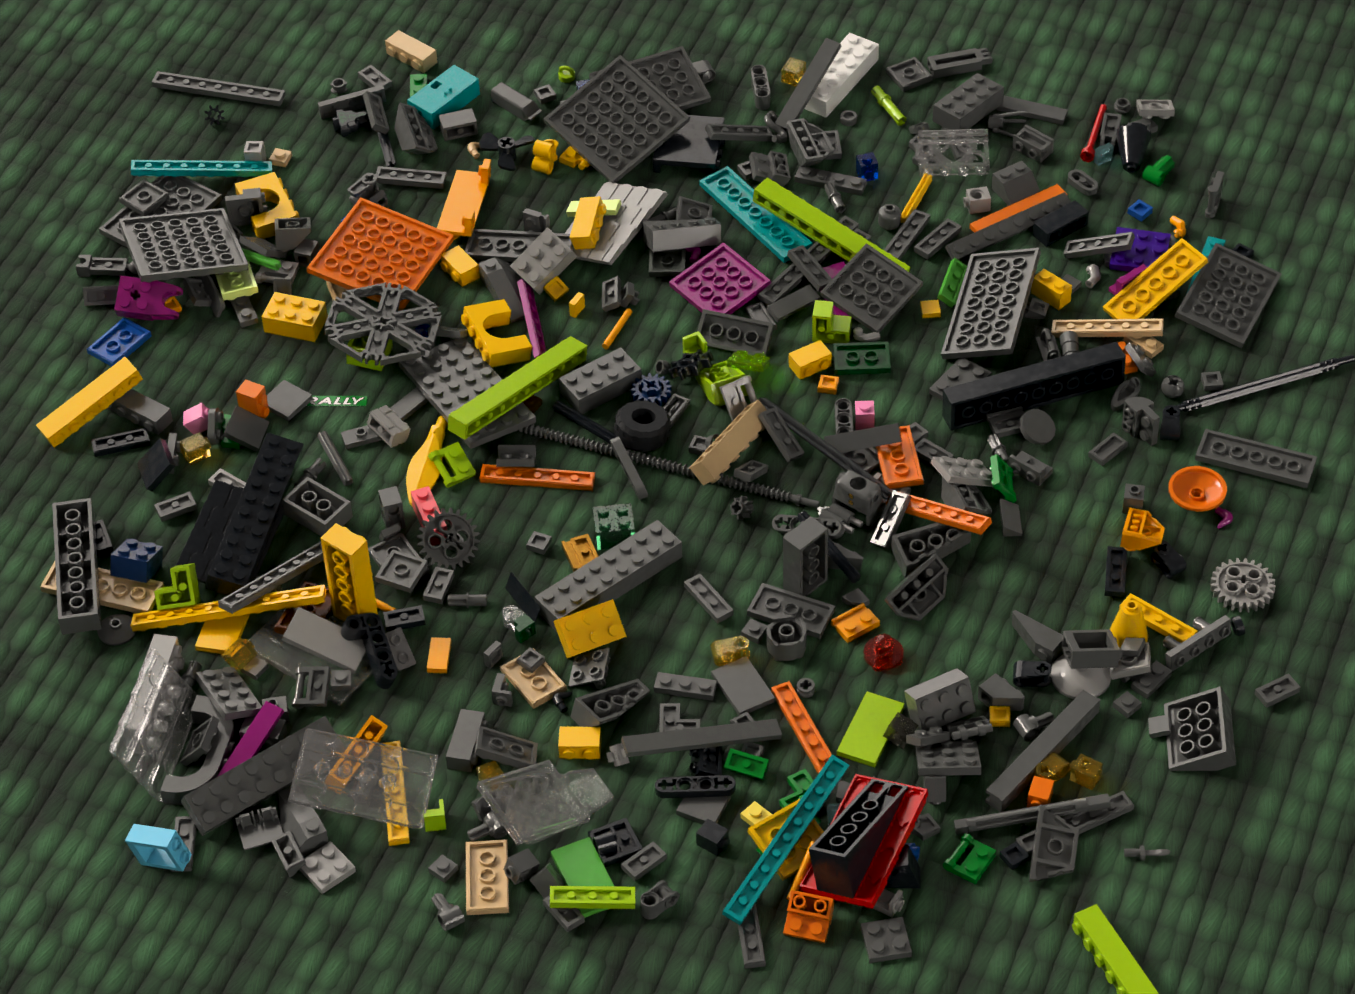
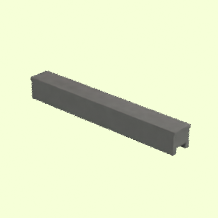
M1083 690L986 789V793L990 796L985 800V803L999 812H1003L1032 782L1033 777L1038 776L1099 713L1101 699Z

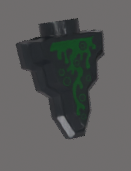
M336 110V117L332 118L335 132L340 131L342 137L355 132L359 127L370 124L368 113L364 111L355 113L351 110Z

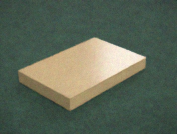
M517 658L500 666L501 672L505 674V677L533 709L552 699L555 693L567 691L565 683L546 662L533 673L517 664Z

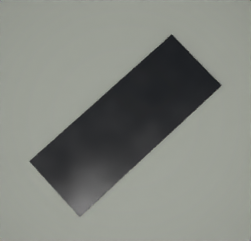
M511 572L505 589L527 616L536 622L541 607Z

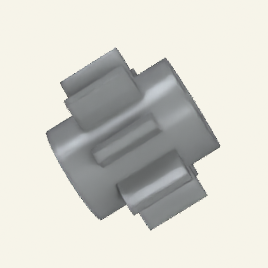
M622 743L610 746L611 752L606 753L608 762H614V766L630 763Z

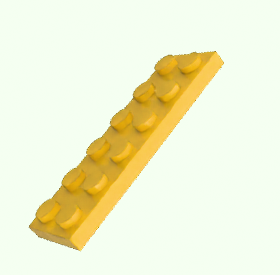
M1181 238L1103 306V310L1113 319H1144L1208 263V258Z

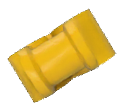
M553 139L535 141L533 146V155H535L532 161L533 171L551 174L554 162L558 159L556 155V149L559 145L558 141Z

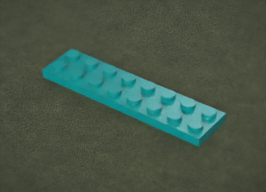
M726 166L699 180V185L783 263L790 260L787 256L788 250L801 245L809 249L813 245L798 229L753 202L754 189L730 167Z

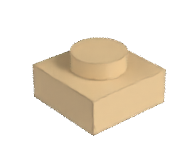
M275 148L269 161H272V165L286 168L292 158V151Z

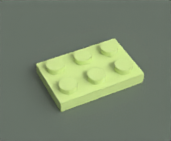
M247 261L248 270L215 274L223 301L258 293V287L249 261Z

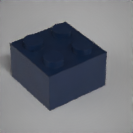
M126 539L111 554L110 576L147 583L162 568L163 546L152 542L144 543L136 539Z

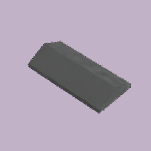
M703 309L697 332L699 331L706 340L707 347L765 359L771 345L774 324Z

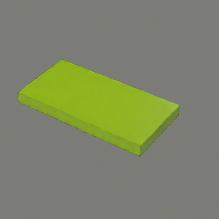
M867 691L837 749V756L875 768L904 710L905 703Z

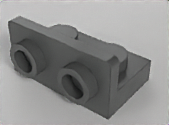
M536 445L498 446L496 467H534L536 465Z
M1023 451L1017 456H1009L1008 465L1013 469V473L1038 486L1053 473L1052 467Z

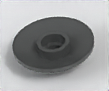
M113 614L101 621L102 629L97 630L99 639L103 643L113 646L129 642L137 632L132 631V617L126 614Z

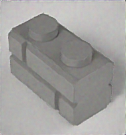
M387 405L379 409L377 408L369 414L367 425L391 448L407 441L410 433L409 425L403 422L396 412L392 411Z

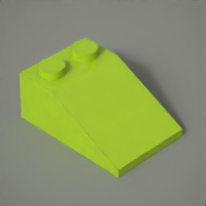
M726 360L713 364L711 368H704L700 371V375L695 377L708 400L714 405L722 406L725 405V401L719 387L746 375ZM741 385L740 387L743 392V395L747 396L748 394L745 389V386Z

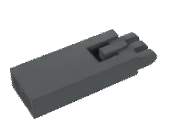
M973 48L927 57V66L933 79L982 70V65L993 62L988 48Z

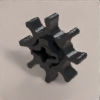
M698 349L695 353H684L680 360L671 362L672 368L669 369V373L672 379L679 376L681 380H685L688 376H699L701 370L712 367L710 361H713L714 358L710 350L705 353L702 352V349Z

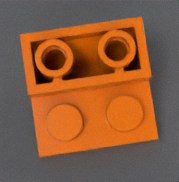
M791 890L783 935L825 944L829 925H831L834 899Z

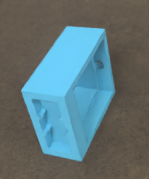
M133 824L125 839L126 844L139 863L145 866L183 872L192 855L177 831L172 829Z

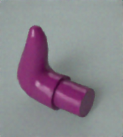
M700 247L686 248V252L691 253L689 259L691 263H696L697 259H699L701 254Z
M1220 506L1215 509V513L1223 518L1217 526L1218 529L1233 521V515L1228 510Z

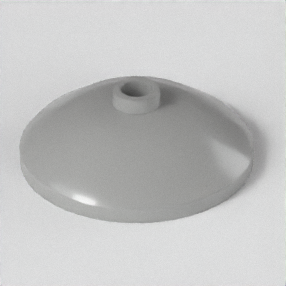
M1064 654L1058 657L1051 667L1050 675L1053 686L1062 695L1071 699H1075L1083 690L1094 697H1099L1108 689L1111 683L1110 668L1071 669Z

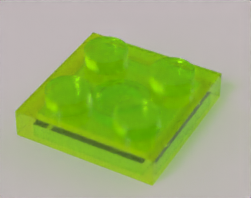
M743 350L734 352L727 359V367L764 372L770 365V357H765V354L755 353V355H751Z

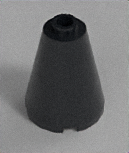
M1131 122L1128 123V126H1119L1116 138L1123 169L1129 173H1134L1141 167L1151 139V130H1147V126L1144 124Z

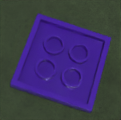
M1117 227L1116 234L1133 232L1135 239L1131 250L1112 252L1109 269L1131 272L1142 264L1149 267L1169 249L1171 234Z

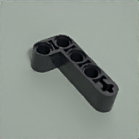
M375 613L348 616L341 629L342 637L349 641L363 640L377 686L382 689L391 688L398 672L380 616Z

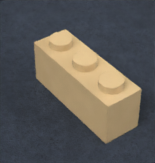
M399 30L385 40L388 55L422 73H425L437 63V54L434 48Z

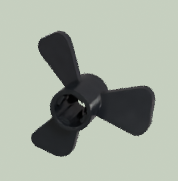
M487 132L481 138L479 148L482 151H497L499 153L498 166L504 170L515 171V148L535 142V138L526 135L517 141L511 137L498 139L492 133Z

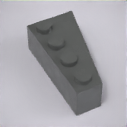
M713 217L689 220L642 221L643 242L653 252L721 244V223Z
M937 522L892 535L891 550L904 578H906L934 554H937L942 559L969 544L972 532Z

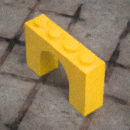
M275 172L235 183L237 195L243 194V189L260 188L261 192H265L266 201L278 204L268 212L251 216L252 227L256 237L265 239L275 236V219L300 218L298 211H294V204L292 200H289L286 188L283 189L281 178H277Z
M505 299L464 306L463 314L461 315L462 324L468 329V334L473 338L475 347L481 352L483 361H486L491 367L528 361L531 357L532 345L526 335L498 338L485 331L492 327L509 325L511 309Z

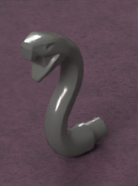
M769 111L764 116V121L769 128L778 133V135L772 136V141L785 143L788 139L787 133L782 127L774 123L777 120V114L774 111Z

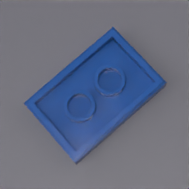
M124 317L88 347L87 352L112 367L122 358H127L152 335L149 330Z

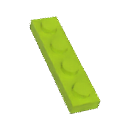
M550 886V908L635 909V887Z

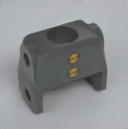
M848 470L846 473L841 472L838 475L832 496V504L841 505L844 503L867 515L866 525L872 526L884 511V501L880 486L852 470Z

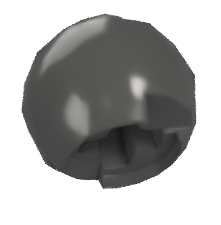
M1169 375L1163 380L1161 390L1166 397L1174 399L1183 394L1185 385L1180 377Z

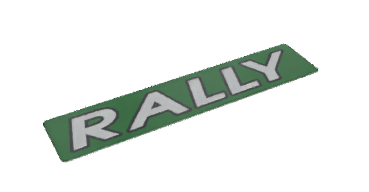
M312 396L313 399L306 406H366L367 396Z

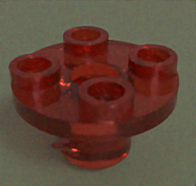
M879 634L866 643L864 659L873 670L880 672L902 664L903 647L899 641L890 635Z

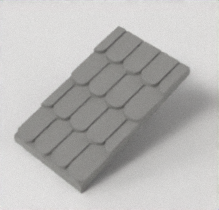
M616 182L604 183L595 197L600 196L602 200L620 199L621 207L617 215L603 217V226L600 228L599 240L595 248L575 250L573 246L572 251L577 256L575 259L612 265L642 228V221H647L668 193L660 189H648L643 186L636 187L629 184H617ZM574 221L564 234H571Z

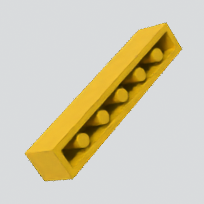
M124 357L36 424V426L55 448L70 435L77 432L83 425L91 421L96 415L107 409L114 401L121 398L127 391L138 385L143 378L132 363Z

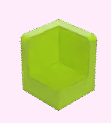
M699 331L682 338L683 353H695L698 349H702L703 353L708 351L707 342Z
M439 799V809L424 810L426 832L446 830L443 799Z

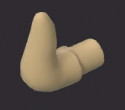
M470 142L467 149L477 159L480 156L477 151L479 142Z

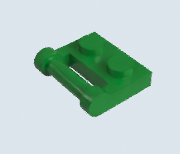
M995 454L990 457L992 485L995 490H999L1005 496V500L1014 503L1016 502V494L1013 490L1012 477L1014 476L1013 469Z
M965 833L953 854L942 865L945 870L976 885L995 858L996 850ZM967 847L972 849L962 865H957V861Z

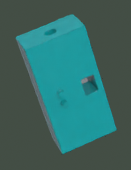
M453 65L407 99V104L415 106L418 110L417 113L434 130L440 125L439 115L459 111L480 95L479 78Z

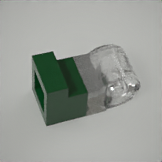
M508 605L503 608V624L505 627L515 631V638L520 644L536 634L535 622L522 610L514 605Z

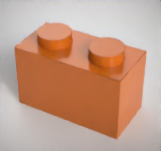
M245 379L236 391L238 406L263 419L266 418L270 409L268 407L265 386Z

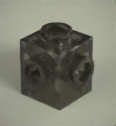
M898 712L888 725L883 736L894 745L904 749L907 745L906 735L914 734L919 725Z

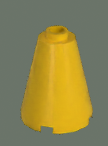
M1126 600L1122 603L1110 627L1119 647L1122 646L1125 638H1144L1145 642L1148 641V632L1142 607L1135 600Z

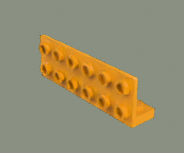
M484 159L483 164L479 165L478 172L456 170L437 229L454 235L472 236L491 178V159Z

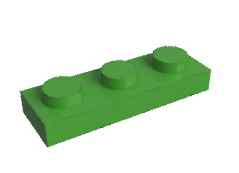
M956 258L950 262L937 296L939 300L951 308L956 304L967 266Z

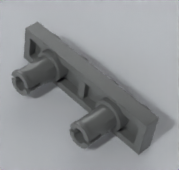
M1224 615L1210 624L1198 616L1193 620V628L1199 630L1195 635L1182 643L1176 641L1170 635L1165 637L1163 646L1170 650L1165 653L1166 667L1174 671L1223 638H1226L1231 634V619Z

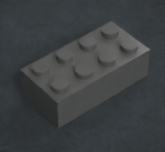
M976 73L933 105V122L960 136L1003 104L1004 86Z
M620 347L560 377V394L574 410L584 414L630 391L632 383H635V379H641V368Z
M811 516L805 521L800 522L795 529L787 532L783 537V589L806 597L828 580V528Z

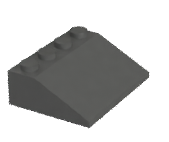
M1221 686L1164 704V713L1169 715L1171 735L1166 736L1170 771H1218L1236 765L1230 699Z

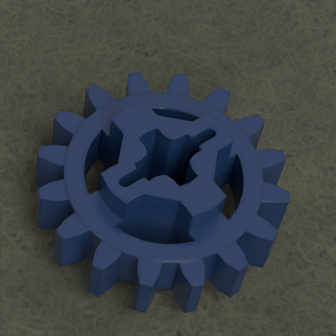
M648 373V377L641 375V379L636 378L635 383H632L631 396H633V401L646 400L662 406L661 402L667 403V398H671L670 381H665V376L659 378L658 374L652 376L651 373Z

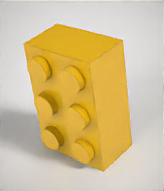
M274 292L261 317L263 329L266 333L315 342L328 315L326 302Z
M613 599L553 621L567 658L627 637Z

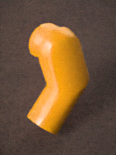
M1172 216L1170 223L1177 228L1173 231L1176 233L1174 237L1183 238L1186 234L1185 222L1176 216Z

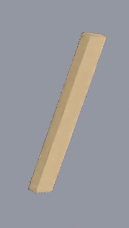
M1164 319L1053 320L1051 332L1054 337H1060L1066 331H1074L1078 337L1163 336Z

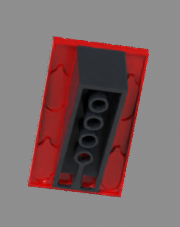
M855 774L830 826L809 848L811 864L800 884V891L873 909L888 883L887 879L915 827L919 814L926 804L928 789Z

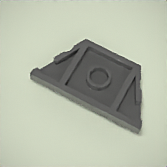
M1041 804L1038 810L1029 882L1072 873L1075 867L1079 830L1067 824L1060 816L1050 813L1046 810L1047 807Z

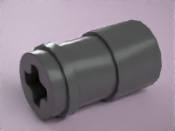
M1074 331L1063 332L1060 335L1062 356L1080 352L1077 333Z

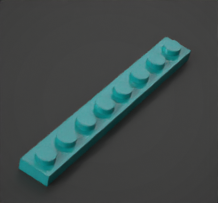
M131 160V175L259 177L272 173V161Z

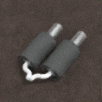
M833 503L830 507L823 508L819 506L817 508L819 518L838 520L849 534L854 532V528L849 526L851 523L860 528L863 526V521L854 517L855 513L836 503Z

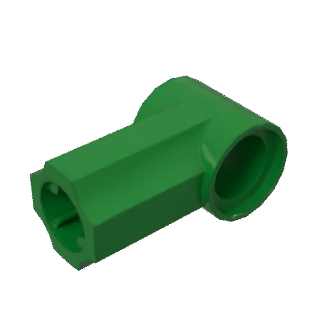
M1168 155L1162 156L1153 166L1148 165L1143 172L1142 179L1160 186L1165 176L1175 167L1172 157Z

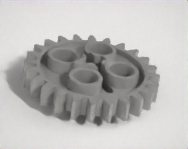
M1236 558V562L1229 559L1228 565L1222 562L1221 567L1217 566L1216 572L1212 573L1211 591L1213 592V597H1218L1217 602H1224L1223 607L1230 605L1231 611L1235 608H1238L1240 613L1242 609L1249 613L1250 608L1257 611L1258 606L1264 608L1265 603L1269 604L1270 599H1273L1276 587L1275 579H1272L1273 574L1268 573V568L1262 569V563L1254 565L1255 560L1248 563L1247 558L1243 562H1240L1239 558Z

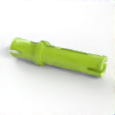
M880 86L873 87L871 93L878 100V104L884 107L897 125H903L907 118L891 101V97L885 94Z

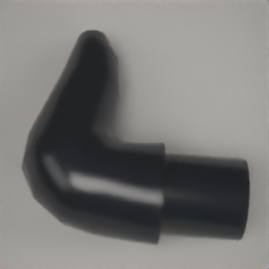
M557 692L553 695V702L561 713L568 710L563 699L569 698L572 692Z

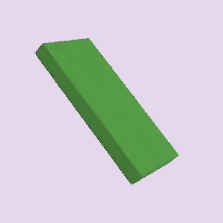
M590 837L551 851V856L566 886H614ZM577 908L585 918L607 910Z

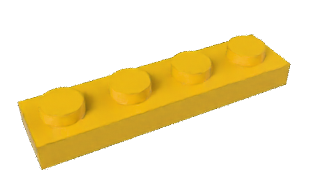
M1131 593L1124 600L1139 602L1146 626L1166 637L1170 635L1180 643L1195 635L1198 631Z

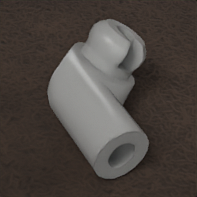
M1091 264L1086 268L1090 275V278L1085 282L1088 288H1092L1101 279L1099 267L1095 264Z
M861 327L853 329L855 340L861 342L880 340L879 332L866 334L863 333Z

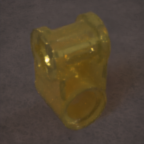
M737 636L714 641L710 648L715 665L724 666L746 656L749 659V640L744 636Z
M1052 752L1036 766V776L1054 780L1055 784L1068 774L1071 769V763L1056 752Z

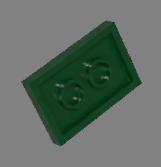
M889 341L833 343L835 375L891 373Z

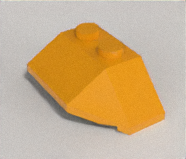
M1129 507L1120 547H1124L1127 551H1140L1162 543L1165 528L1157 519L1152 517L1149 511Z

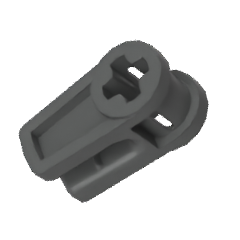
M374 173L364 174L348 188V193L351 195L349 200L352 204L355 205L360 197L368 200L379 192V186L376 184L378 181L377 176Z

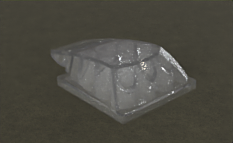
M550 760L478 781L476 787L516 845L522 843L532 845L571 827L587 823L590 820V815L600 810L612 801L614 797L594 768L572 770L565 774H560Z

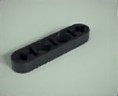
M729 775L663 777L655 782V793L660 798L731 796L736 790L735 779ZM705 783L711 785V787L706 790L702 789L700 786ZM683 784H688L690 789L682 790L679 787Z

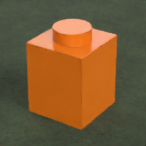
M1034 776L1028 793L1027 807L1050 804L1054 780Z

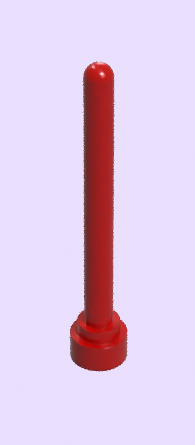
M1105 104L1100 106L1088 144L1081 151L1080 158L1084 162H1091L1095 157L1093 148L1107 109Z

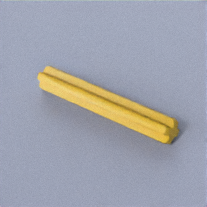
M926 173L923 175L901 213V223H904L913 210L918 207L932 182L931 174L928 175Z

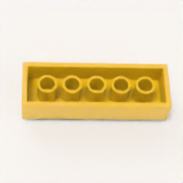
M335 523L320 538L333 616L345 622V619L350 615L375 613L378 615L367 540L363 536H358L351 532L347 527H342Z

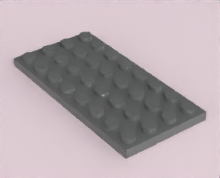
M1040 248L971 254L942 348V359L1013 354L1040 259Z
M455 338L431 348V351L425 350V355H421L420 358L399 362V367L447 422L451 412L502 380L486 361H483L482 356L466 338ZM522 402L467 439H461L472 449L536 423V416Z

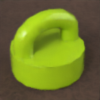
M560 66L558 78L563 83H570L575 79V71L569 66Z

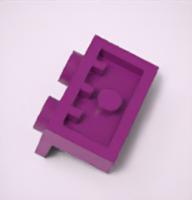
M1142 264L1126 275L1119 277L1116 283L1109 287V292L1113 295L1118 294L1148 267Z

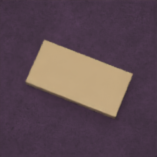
M508 840L466 842L467 915L509 913V878L503 870L508 859Z

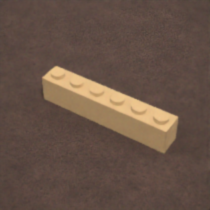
M759 400L747 405L690 466L691 471L702 485L709 482L713 484L721 478L720 473L727 471L731 467L729 464L740 457L739 453L745 451L750 446L748 443L759 436V431L761 432L765 429L758 416L767 409Z

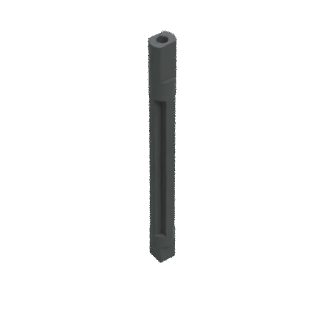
M1107 793L1045 804L1044 806L1053 815L1064 816L1111 808V802ZM1039 806L954 820L956 834L1036 821Z

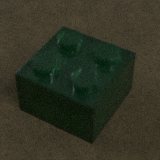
M631 503L593 507L597 550L611 549L635 534Z

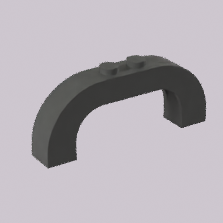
M197 695L191 709L193 723L203 724L209 718L215 716L220 720L217 726L219 730L212 740V747L207 753L200 770L184 777L165 776L160 789L162 801L165 804L183 805L181 800L185 795L218 776L236 748V733L233 719L224 721L206 696Z

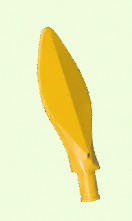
M439 416L436 424L431 426L425 442L415 453L408 466L406 486L411 506V491L427 486L431 490L440 476V472L434 462L430 461L428 455L435 450L442 449L445 429L448 425V422L442 416Z

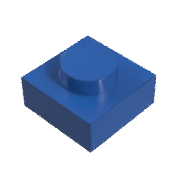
M1139 199L1128 208L1127 214L1142 222L1153 213V207Z

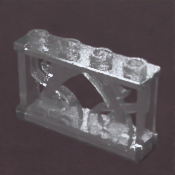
M988 129L918 131L919 176H923L926 173L928 175L966 176L972 174L982 176L989 174ZM978 144H983L984 152L976 150ZM923 145H927L930 151L923 154ZM950 145H956L959 150L966 152L955 162L941 154ZM973 154L981 156L983 162L972 163L974 160L978 161V158ZM933 155V157L930 158L929 163H930L931 161H934L935 163H934V164H926L924 160H925L928 156Z

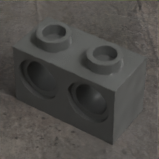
M397 486L378 490L381 515L385 528L396 523L399 524L401 529L406 528L403 504Z

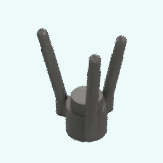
M1028 111L989 115L988 128L993 129L992 133L1013 137L1014 134L1000 130V128H1003L1004 123H1025L1026 120L1004 119L1003 117L1027 114Z

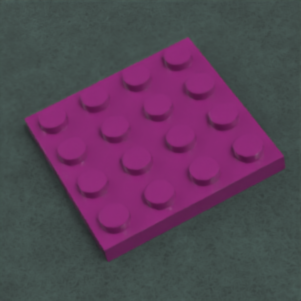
M723 242L669 281L672 289L701 313L705 309L731 315L771 284V280Z

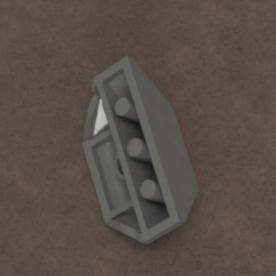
M400 102L394 129L402 151L416 155L437 151L438 146L429 124L417 113L418 110L415 106Z
M804 118L787 121L790 145L800 167L819 164L835 153L824 130L808 123Z
M942 477L941 498L945 505L983 516L991 514L992 509L982 492L975 485L948 483Z
M934 554L889 592L884 601L897 616L920 621L945 598L949 568L937 554Z

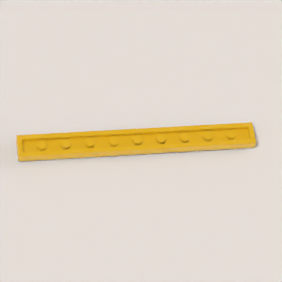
M325 585L267 593L233 614L219 608L218 601L133 614L131 628L133 632L146 631L153 628L185 625L186 623L204 622L225 617H239L252 613L259 614L271 610L278 611L284 608H298L311 604L317 605L325 602L326 588Z

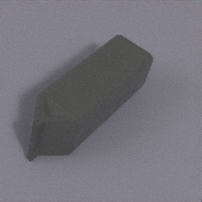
M503 82L491 90L492 102L523 121H531L542 112L533 100Z

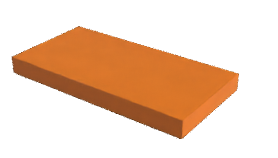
M910 425L900 426L902 442L875 447L884 484L889 489L924 485Z

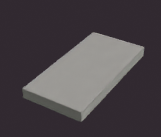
M298 607L282 638L283 641L344 670L351 669L353 674H355L366 652L362 639L353 641L344 639L341 635V626Z

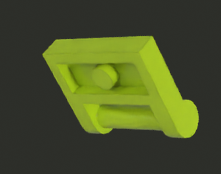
M459 442L440 450H435L428 455L430 461L434 462L443 477V483L446 488L476 475L475 469ZM440 458H445L454 477L450 476Z

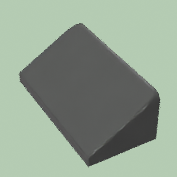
M1000 499L999 509L1003 537L1022 536L1019 505Z
M288 831L271 841L289 877H292L306 862L291 832Z

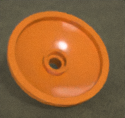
M1189 466L1178 470L1172 475L1168 491L1172 500L1180 507L1190 511L1203 512L1215 509L1223 503L1227 495V485L1223 477L1216 471L1202 466Z

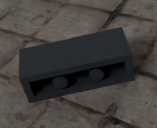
M1074 200L1036 220L1033 224V236L1044 246L1048 247L1088 225L1089 211Z

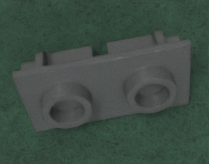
M1048 328L1042 329L1041 335L1036 337V341L1043 362L1061 357L1051 330Z

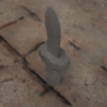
M1140 845L1139 849L1124 848V857H1140V860L1144 861L1145 855L1165 856L1170 854L1171 851L1168 849L1145 850L1144 845Z

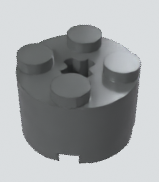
M780 615L772 619L770 625L768 624L766 632L767 650L773 656V659L775 661H790L802 658L807 647L805 623L801 619L800 621L795 619V616Z

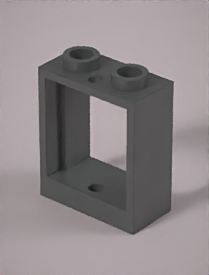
M1110 629L1063 631L1061 649L1071 669L1118 667L1119 659H1122V649L1118 646L1117 639L1113 636Z

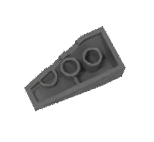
M496 257L479 263L480 279L495 301L505 299L511 309L510 322L513 323L525 318L517 284L521 277L510 267L511 263Z
M635 679L577 697L574 701L571 718L580 727H593L613 721L648 695L650 690L639 679Z
M296 784L279 791L280 822L283 834L288 831L291 832L302 856L309 855L329 842L327 831L299 786Z

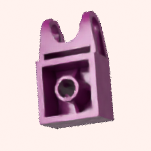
M120 276L114 311L119 317L150 321L175 320L179 318L178 312L165 307V302L172 296L183 295V289L157 280L141 282L140 278Z

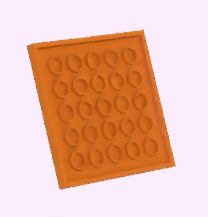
M360 197L308 265L307 273L348 290L386 283L387 287L388 283H391L392 288H397L398 284H401V290L405 285L416 292L441 259V255L452 244L454 235ZM380 295L367 297L380 303ZM401 300L398 311H403L410 300Z

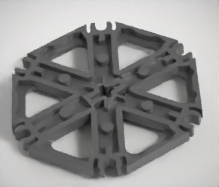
M386 283L346 290V292H342V299L335 297L324 326V332L328 336V342L359 362L362 363L365 358V364H368L370 360H374L375 366L379 364V361L380 366L420 358L421 355H425V349L431 351V347L434 348L442 315L441 312H438V306L434 302L405 285L401 290V284H398L397 288H392L391 283H388L387 287ZM373 295L381 296L378 309L360 298ZM403 299H408L420 306L398 311L400 301ZM340 312H346L358 319L335 324ZM423 324L431 326L429 337H423L409 328ZM369 336L365 350L362 352H357L344 344L347 340ZM389 338L409 350L408 353L396 354L394 356H386L384 354Z

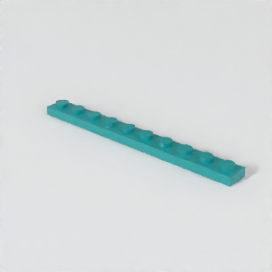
M831 755L729 901L722 915L738 925L742 924L849 769V764Z

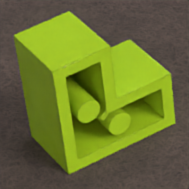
M815 300L812 315V342L821 340L823 343H849L852 316L833 315L834 302Z
M195 563L177 565L170 568L173 586L161 587L154 591L157 610L191 606L201 602Z

